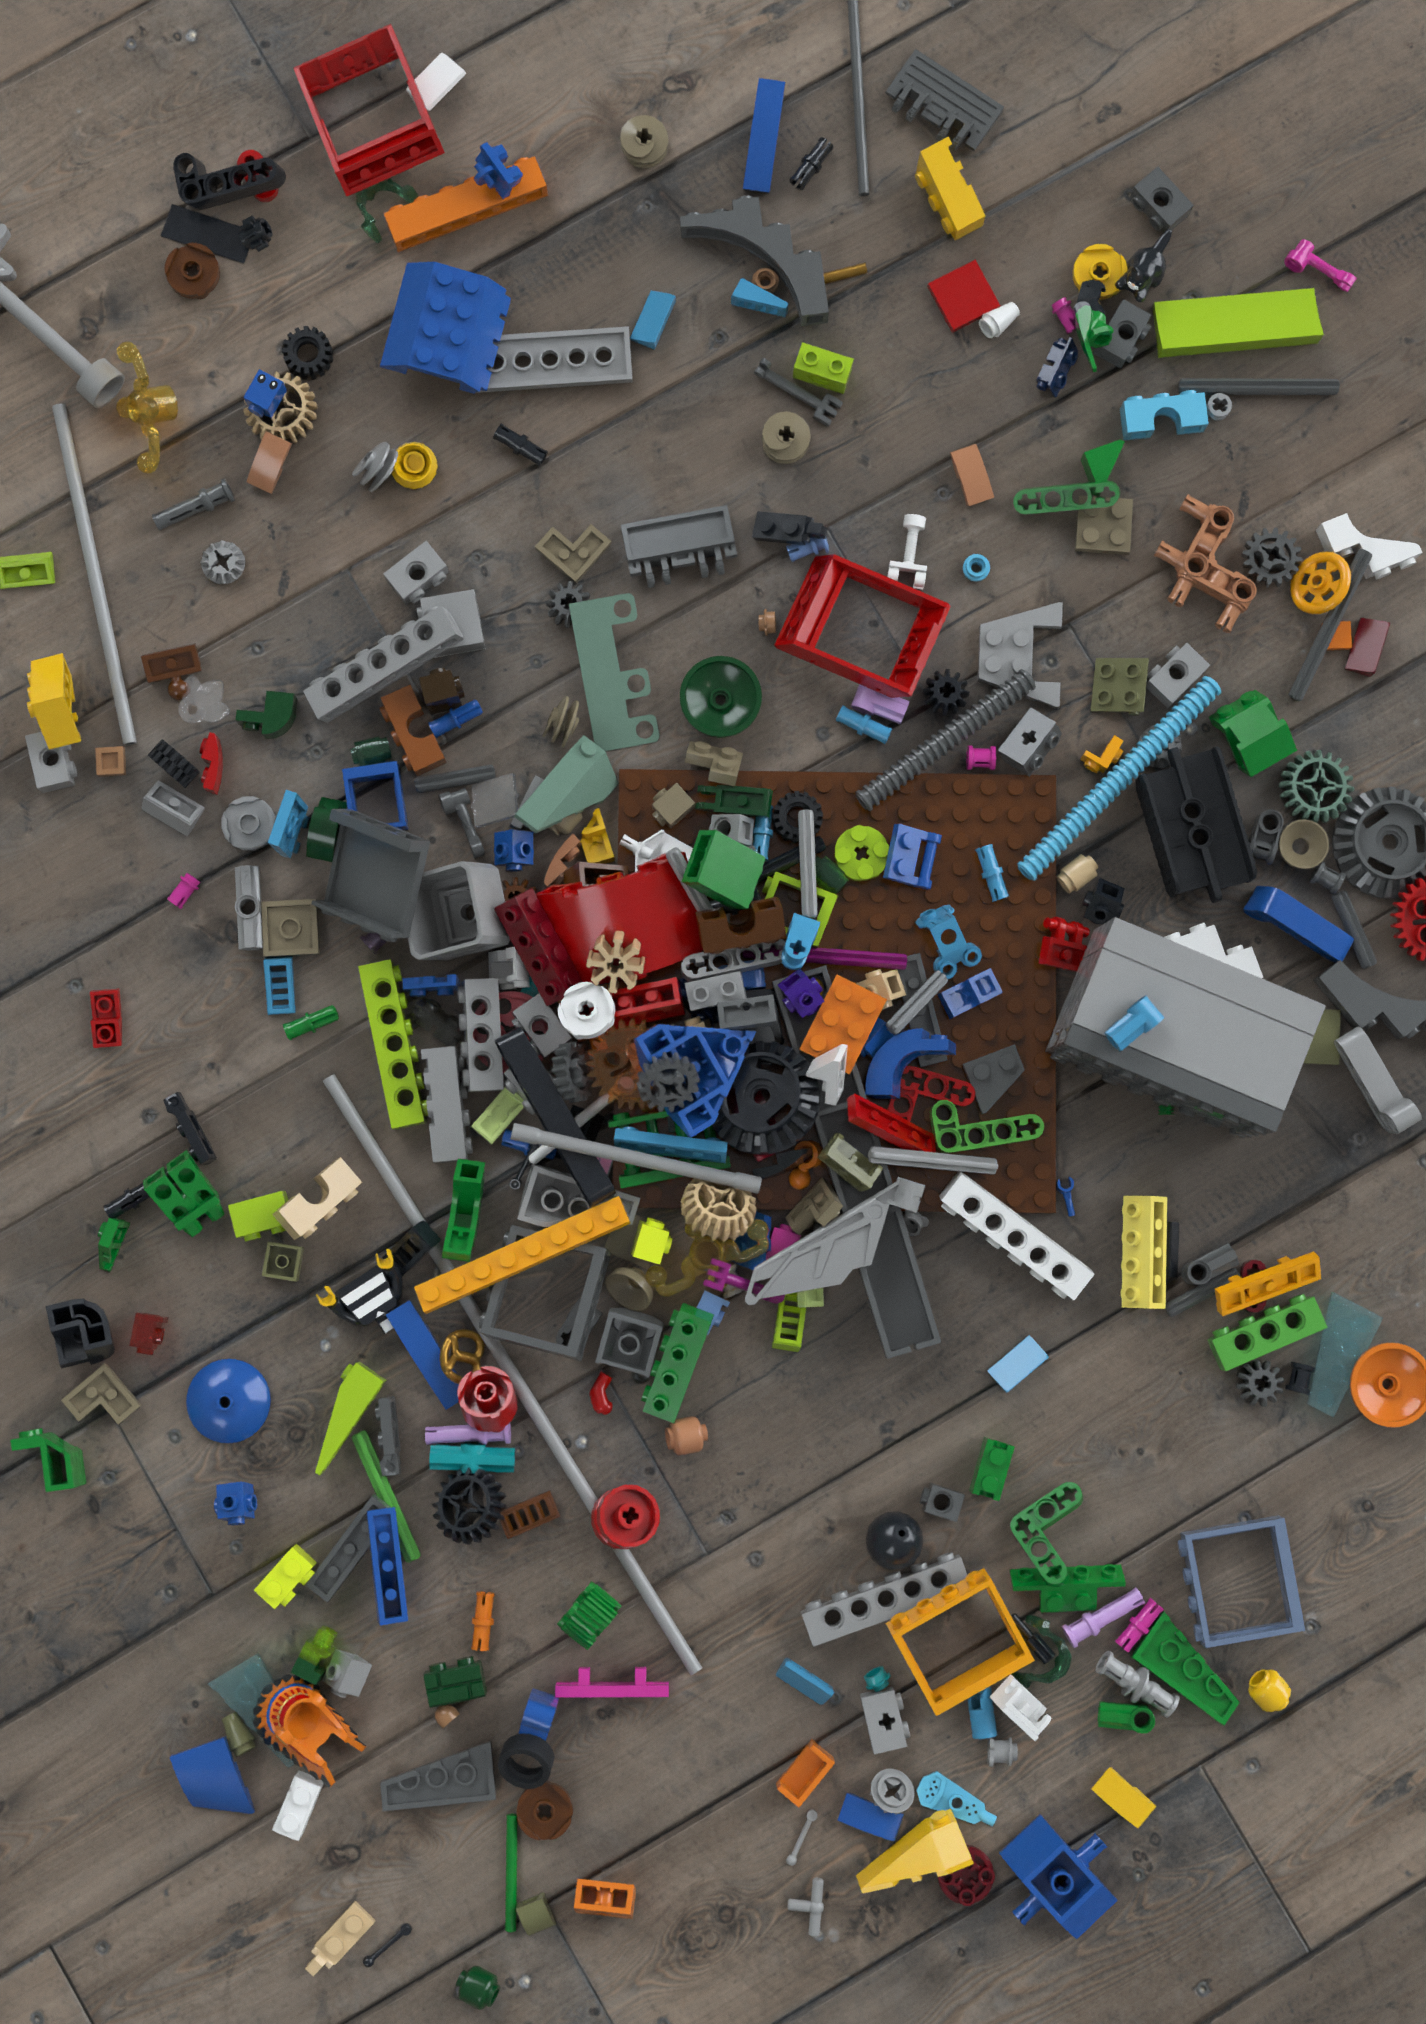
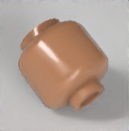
M695 1416L679 1418L674 1423L670 1422L669 1427L665 1428L667 1447L677 1455L700 1452L704 1441L708 1440L706 1425H701Z

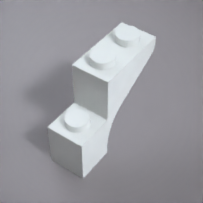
M1347 513L1321 523L1316 529L1325 552H1333L1343 558L1353 553L1356 555L1360 549L1372 553V558L1364 572L1366 579L1373 576L1376 579L1383 578L1392 573L1390 569L1400 566L1401 570L1414 565L1416 563L1415 559L1422 554L1420 546L1416 543L1371 538L1361 534L1353 526Z
M1205 923L1189 928L1191 932L1189 934L1180 936V933L1176 932L1164 937L1259 978H1263L1252 946L1246 949L1242 945L1226 950L1228 953L1226 955L1215 925L1206 927Z

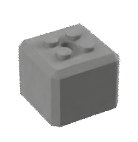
M461 861L423 872L408 938L411 955L418 960L449 961L508 945L510 938L494 910L496 906L505 902L499 869L492 864ZM470 905L474 907L475 912L471 920L466 916V910Z

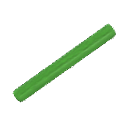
M366 1430L360 1431L352 1436V1441L376 1496L390 1507H395L397 1511L396 1519L400 1550L407 1563L418 1559L421 1553L387 1476H382L380 1460Z

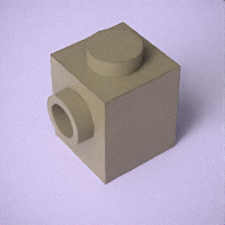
M676 783L668 791L663 788L653 797L655 802L652 804V809L655 812L652 816L662 827L666 824L671 829L695 808V802Z

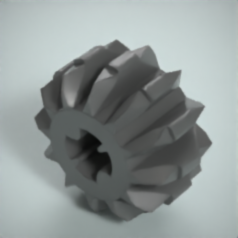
M568 581L567 588L565 589L561 583H558L557 588L559 592L550 590L549 596L552 599L546 600V606L551 608L548 611V616H556V625H560L565 620L566 628H570L572 621L570 609L565 608L567 600H572L573 603L587 601L590 598L589 592L582 593L583 585L579 584L573 589L572 581Z
M1254 1359L1252 1363L1253 1368L1245 1363L1243 1368L1247 1373L1238 1372L1236 1375L1238 1378L1243 1379V1383L1236 1384L1237 1389H1245L1240 1395L1241 1399L1250 1397L1249 1404L1255 1406L1259 1400V1404L1262 1407H1266L1267 1398L1275 1403L1277 1398L1273 1393H1283V1389L1277 1387V1383L1284 1382V1378L1275 1377L1280 1369L1278 1367L1270 1369L1271 1362L1265 1360L1261 1366L1260 1361ZM1263 1376L1262 1381H1265V1386L1256 1389L1258 1385L1254 1384L1255 1380L1261 1379Z

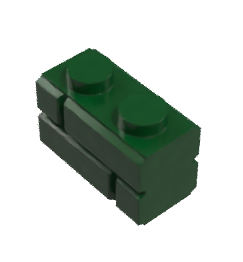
M473 1656L457 1659V1664L446 1666V1662L429 1665L430 1670L425 1671L423 1674L430 1708L481 1698L487 1694L481 1659L474 1661Z

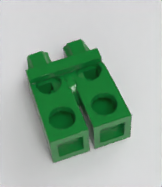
M188 1150L166 1164L167 1170L163 1166L143 1180L144 1190L170 1221L174 1223L178 1231L183 1229L191 1237H194L203 1229V1225L197 1219L198 1217L206 1213L211 1221L214 1222L225 1214L218 1192L196 1165Z

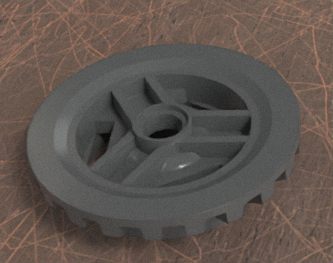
M1379 787L1360 794L1346 805V811L1339 814L1333 829L1332 851L1338 869L1346 874L1345 879L1352 886L1373 897L1394 899L1400 898L1399 892L1408 893L1406 884L1416 886V878H1422L1425 882L1426 803L1424 798L1416 796L1406 789ZM1379 808H1383L1387 815L1366 829L1362 823L1363 820ZM1414 826H1420L1424 837L1423 852L1417 853ZM1385 835H1391L1395 838L1396 847L1393 850H1388L1383 846L1382 839ZM1368 859H1373L1392 868L1391 875L1372 868L1367 863Z

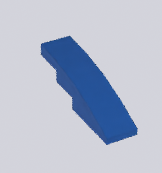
M763 78L758 80L743 189L770 193L785 90L784 81Z
M409 1300L386 1314L399 1338L444 1408L447 1410L458 1403L457 1390L459 1384L449 1380L443 1373L440 1366L441 1347L427 1324L424 1323L413 1302Z

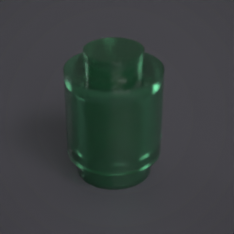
M376 736L354 742L355 747L350 748L353 763L360 766L386 763L387 759L392 758L387 737L380 738Z
M818 856L815 859L816 884L823 890L837 894L849 881L845 876V872L827 856L823 859Z

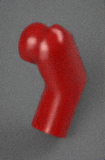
M600 1372L590 1389L589 1396L593 1409L599 1414L607 1415L612 1411L613 1404L608 1400L605 1391L613 1378L603 1372Z

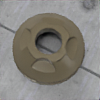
M1306 819L1297 820L1287 825L1281 832L1278 850L1281 858L1289 866L1301 870L1316 867L1325 859L1329 850V839L1325 830L1318 823ZM1297 839H1302L1307 843L1308 849L1303 855H1299L1293 850V842Z
M636 1267L616 1268L606 1278L605 1285L608 1293L624 1308L641 1312L646 1310L653 1300L650 1279L645 1276L642 1270Z

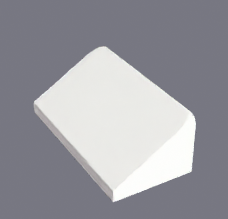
M440 53L415 79L428 111L466 74L459 65L444 53ZM407 87V88H406V91L408 92V94L410 95V97H411L412 100L414 101V99H413V97H412V94H411V92H410V89H409V87Z

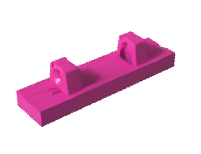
M579 1667L578 1682H556L555 1697H669V1681L646 1682V1667H635V1682H590V1667Z

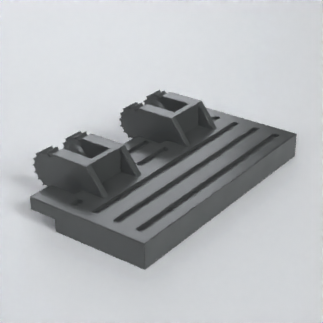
M917 49L911 54L885 93L896 99L892 107V111L895 113L902 109L908 98L915 101L906 114V120L909 122L913 121L922 106L925 109L921 113V117L937 128H940L944 121H946L936 137L938 141L946 138L952 127L958 129L959 133L954 137L950 149L953 151L959 148L966 136H969V139L965 146L975 151L1004 110V106Z
M727 505L621 524L630 576L642 575L640 564L644 563L648 588L655 587V578L651 568L657 566L662 567V578L665 585L671 584L667 559H671L672 568L676 569L695 565L694 554H697L701 577L706 578L709 573L705 562L706 557H715L718 575L725 574L720 549H724L726 559L737 557Z

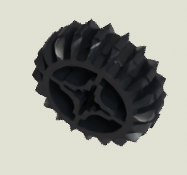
M469 1467L466 1473H462V1470L457 1469V1476L448 1474L449 1483L440 1482L443 1490L442 1492L434 1493L439 1498V1501L432 1504L434 1508L438 1509L432 1515L434 1519L440 1520L436 1525L438 1529L444 1530L443 1534L445 1537L452 1538L456 1543L463 1542L466 1545L472 1544V1541L482 1543V1536L492 1538L490 1529L499 1530V1526L496 1524L497 1520L505 1519L500 1514V1511L508 1508L506 1504L501 1503L507 1496L504 1492L500 1491L503 1486L501 1483L495 1482V1476L490 1473L487 1474L483 1469H478L475 1474H471L472 1471ZM464 1488H466L461 1495H458ZM484 1493L486 1496V1507L483 1504ZM462 1503H472L471 1505L476 1506L477 1509H473L471 1507L470 1509H468V1507L462 1505ZM453 1506H455L456 1508L455 1518L453 1514ZM482 1516L475 1524H473L478 1517Z

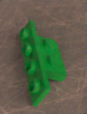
M1105 1564L1066 1567L1068 1579L1060 1587L1049 1586L1036 1568L1010 1569L1013 1591L1039 1590V1608L1041 1613L1097 1610V1588L1126 1586L1121 1565ZM1054 1566L1048 1567L1051 1572L1050 1576H1048L1049 1578L1054 1576L1056 1579H1059L1061 1577L1059 1573L1062 1570L1061 1568L1056 1570Z

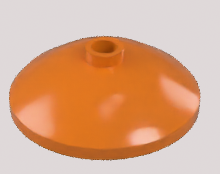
M1382 1343L1366 1350L1356 1361L1350 1376L1351 1396L1360 1413L1371 1422L1385 1427H1402L1419 1419L1426 1412L1425 1358L1415 1349L1399 1343ZM1385 1379L1390 1381V1386L1387 1389L1382 1385Z

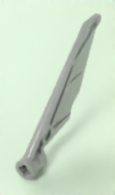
M898 1177L896 1182L833 1219L825 1227L818 1228L755 1266L745 1296V1302L748 1305H754L763 1298L840 1285L853 1269L872 1265L890 1204L917 1212L925 1185ZM771 1278L755 1297L752 1293L754 1283Z

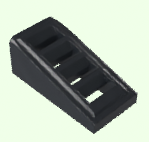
M424 1220L413 1226L390 1249L393 1261L397 1265L402 1277L441 1241L440 1237ZM387 1253L382 1257V1259L388 1258ZM395 1253L405 1262V1266L394 1255Z

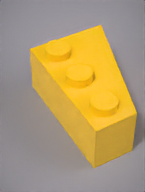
M948 136L920 151L915 179L921 189L925 188L929 195L928 201L933 211L939 212L944 231L947 234L951 233L956 241L982 227L985 213L972 185H967L959 171L963 169L960 160L955 162L949 151V146L952 145V142Z
M63 653L31 661V672L27 673L30 687H27L30 699L27 702V707L31 718L36 717L48 749L81 742L80 733L75 725V722H78V715L76 712L72 713V702H75L72 675Z

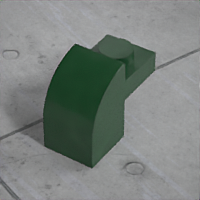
M266 691L264 712L237 709L235 720L240 726H243L242 729L259 731V728H262L261 734L265 739H274L284 735L292 727L296 717L298 699L294 693Z
M321 797L318 807H314L307 836L306 857L328 862L333 861L340 824L329 820L331 809H348L347 802Z

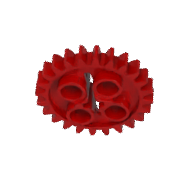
M1426 875L1425 882L1422 878H1416V886L1413 884L1405 885L1408 893L1399 892L1398 895L1402 901L1393 902V905L1398 908V912L1390 913V916L1397 918V922L1391 924L1390 927L1398 928L1399 930L1393 937L1402 938L1403 941L1399 947H1409L1407 951L1408 956H1413L1417 953V961H1423L1426 958V940L1423 942L1420 938V932L1423 928H1426V922L1413 925L1412 922L1417 919H1426ZM1419 901H1422L1424 911L1419 915L1416 905Z

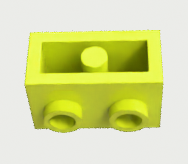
M647 1217L646 1222L639 1221L630 1251L633 1257L660 1265L663 1253H669L673 1239L669 1235L668 1229L664 1227L663 1221Z
M296 1544L254 1591L274 1609L280 1604L285 1607L296 1595L293 1592L294 1588L299 1583L304 1586L315 1574L312 1568L317 1562Z

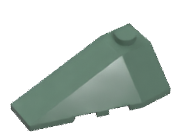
M583 735L521 806L514 817L533 832L538 833L560 823L567 816L574 813L577 815L593 804L596 806L604 802L619 784L606 752Z

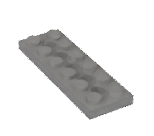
M629 326L501 335L500 342H493V344L498 346L496 357L501 358L504 364L500 369L486 367L492 374L487 391L480 390V392L631 383L633 379ZM607 350L611 353L612 357L607 362H600L596 358L597 353ZM574 352H580L585 358L582 363L574 364L569 360L570 355ZM547 354H554L558 360L556 364L547 366L542 362L543 357ZM522 355L528 356L531 359L530 364L524 368L517 366L515 363L516 359Z

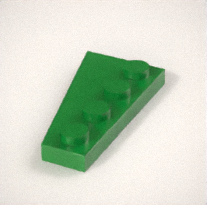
M1164 1611L1161 1612L1149 1628L1150 1631L1147 1635L1145 1634L1130 1657L1220 1725L1224 1726L1240 1702L1218 1675L1206 1664V1661L1199 1652H1196L1184 1634L1176 1628L1169 1616Z

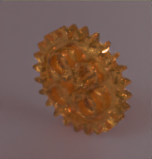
M632 1018L629 1025L626 1026L624 1020L621 1019L619 1021V1028L613 1025L609 1028V1034L604 1032L600 1035L602 1041L594 1039L592 1043L597 1049H589L588 1054L594 1057V1059L588 1060L586 1065L594 1067V1069L587 1075L597 1079L591 1086H601L602 1089L599 1096L601 1097L606 1093L609 1094V1104L614 1099H617L618 1108H621L624 1102H628L630 1110L634 1108L635 1102L639 1103L641 1109L645 1107L646 1101H642L636 1084L639 1082L638 1072H643L639 1063L636 1066V1070L631 1066L614 1077L610 1073L624 1067L629 1061L628 1058L631 1061L638 1059L637 1051L631 1048L630 1041L649 1030L646 1028V1020H643L640 1026H636V1021ZM609 1052L617 1053L620 1057V1063L616 1065L610 1064L606 1059V1054ZM624 1076L630 1077L634 1082V1087L631 1089L623 1088L620 1084V1078Z

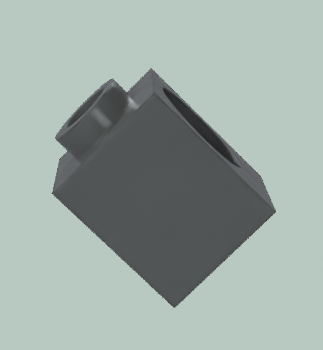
M930 1482L929 1488L924 1487L920 1504H923L922 1510L924 1512L957 1522L965 1495L962 1492ZM938 1494H945L948 1497V1504L942 1509L935 1508L933 1503L934 1498Z

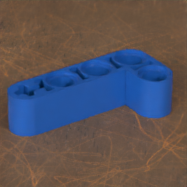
M1256 886L1243 909V912L1248 916L1261 922L1274 924L1333 963L1339 960L1343 962L1354 942V938L1275 887Z
M533 1688L518 1734H532L546 1741L559 1697Z

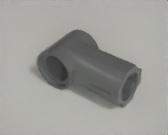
M1226 1243L1184 1264L1181 1269L1182 1279L1185 1283L1193 1286L1206 1284L1210 1279L1239 1265L1238 1257L1229 1243ZM1194 1265L1199 1266L1202 1270V1276L1199 1280H1195L1191 1275V1269Z

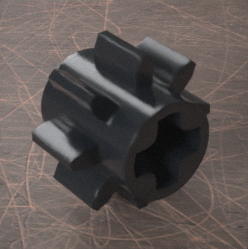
M253 215L242 221L243 225L240 226L241 230H239V238L242 244L247 249L251 248L253 250L256 248L258 252L269 247L268 242L271 241L270 237L273 235L269 223L263 218L255 219Z

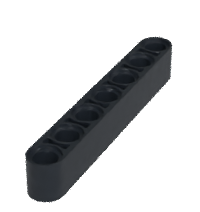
M518 1026L497 1038L495 1044L545 1131L586 1140L523 1030ZM556 1148L590 1207H594L616 1194L610 1179L597 1157Z

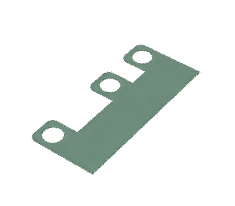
M630 593L570 603V614L594 743L604 751H610L658 741L659 730L657 719L654 715L628 717L625 700L644 697L650 694L649 675L644 668L620 672L612 625L636 620L637 609L634 596ZM626 600L630 603L631 613L627 617L621 618L614 613V605L617 601ZM637 674L644 678L645 686L642 691L633 692L628 688L627 681L630 676ZM648 721L652 724L653 734L649 738L644 739L637 735L636 726L639 722Z

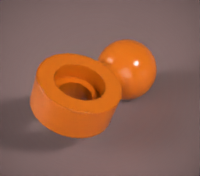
M802 1141L794 1149L812 1148L813 1152L812 1159L809 1157L789 1174V1183L795 1189L802 1190L808 1187L811 1181V1176L808 1172L809 1168H815L822 1162L817 1158L822 1151V1147L816 1141Z

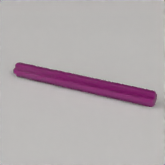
M771 946L769 952L762 953V948H759L760 959H763L764 954L770 952L774 954V957H777L781 949L778 950L775 946ZM811 947L806 963L905 970L907 967V955ZM745 950L742 952L743 957L756 959L752 951Z

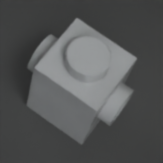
M336 1649L322 1681L332 1687L330 1691L337 1696L346 1698L347 1694L359 1697L372 1664L357 1654Z

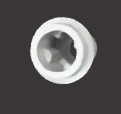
M1009 302L984 313L982 319L979 320L980 329L988 338L999 337L1016 317L1020 315V311L1015 303Z

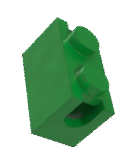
M984 1437L969 1491L976 1495H983L1000 1501L1015 1447L1011 1444Z

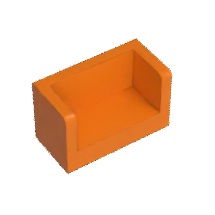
M811 1739L776 1782L777 1790L799 1808L835 1764L834 1757Z

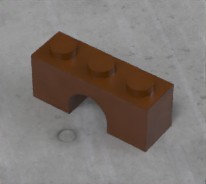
M778 897L752 901L750 903L751 915L749 919L738 925L727 921L723 907L695 912L699 940L703 952L718 954L726 949H745L752 944L763 942L772 944L779 941V939L786 938L783 908Z

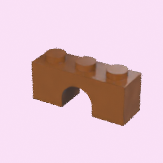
M411 684L381 697L384 706L379 707L385 722L391 721L395 730L390 733L396 746L402 745L406 752L402 759L408 772L414 770L415 774L419 776L446 764L447 762L434 734L424 738H416L409 733L411 722L415 718L424 715Z

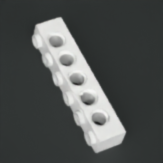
M958 1171L939 1195L941 1201L944 1202L941 1205L943 1209L953 1216L956 1213L960 1214L965 1218L963 1223L975 1233L980 1229L988 1235L985 1239L997 1249L1001 1246L1010 1252L1007 1256L1019 1266L1025 1263L1031 1268L1029 1273L1042 1283L1045 1279L1054 1285L1051 1289L1063 1299L1069 1296L1075 1300L1094 1276L1093 1271L963 1172ZM976 1198L978 1200L977 1207L973 1210L964 1209L963 1204L965 1200ZM992 1214L1000 1216V1221L996 1226L989 1227L986 1225L988 1216ZM1013 1231L1022 1233V1237L1017 1243L1008 1242V1236ZM1034 1248H1042L1044 1250L1043 1256L1038 1260L1030 1258V1253ZM1056 1265H1065L1064 1274L1061 1276L1052 1275V1269Z

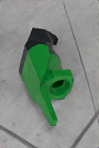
M1089 280L1082 282L1077 302L1073 308L1074 326L1093 372H1097L1090 347L1099 348L1109 345L1114 329L1106 325L1105 311L1099 302L1101 292H1106L1104 284L1100 281Z

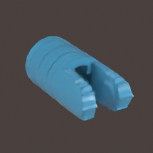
M991 1686L980 1691V1695L977 1693L967 1699L973 1739H986L997 1736L993 1700L990 1698L992 1695Z

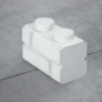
M302 1771L297 1772L274 1824L273 1831L291 1839L300 1840L324 1783L322 1780H316L312 1775Z

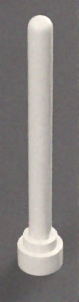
M626 1068L618 1074L619 1078L615 1080V1085L574 1118L579 1128L622 1092L627 1093L629 1090L632 1092L637 1088L636 1079ZM541 1145L530 1154L529 1161L532 1164H537L555 1148Z

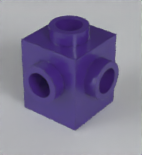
M800 968L777 985L785 995L782 1002L791 1014L796 1011L802 1018L806 1015L814 1014L820 1008V1005L825 1002L819 994L823 991L820 984L814 977L809 980Z

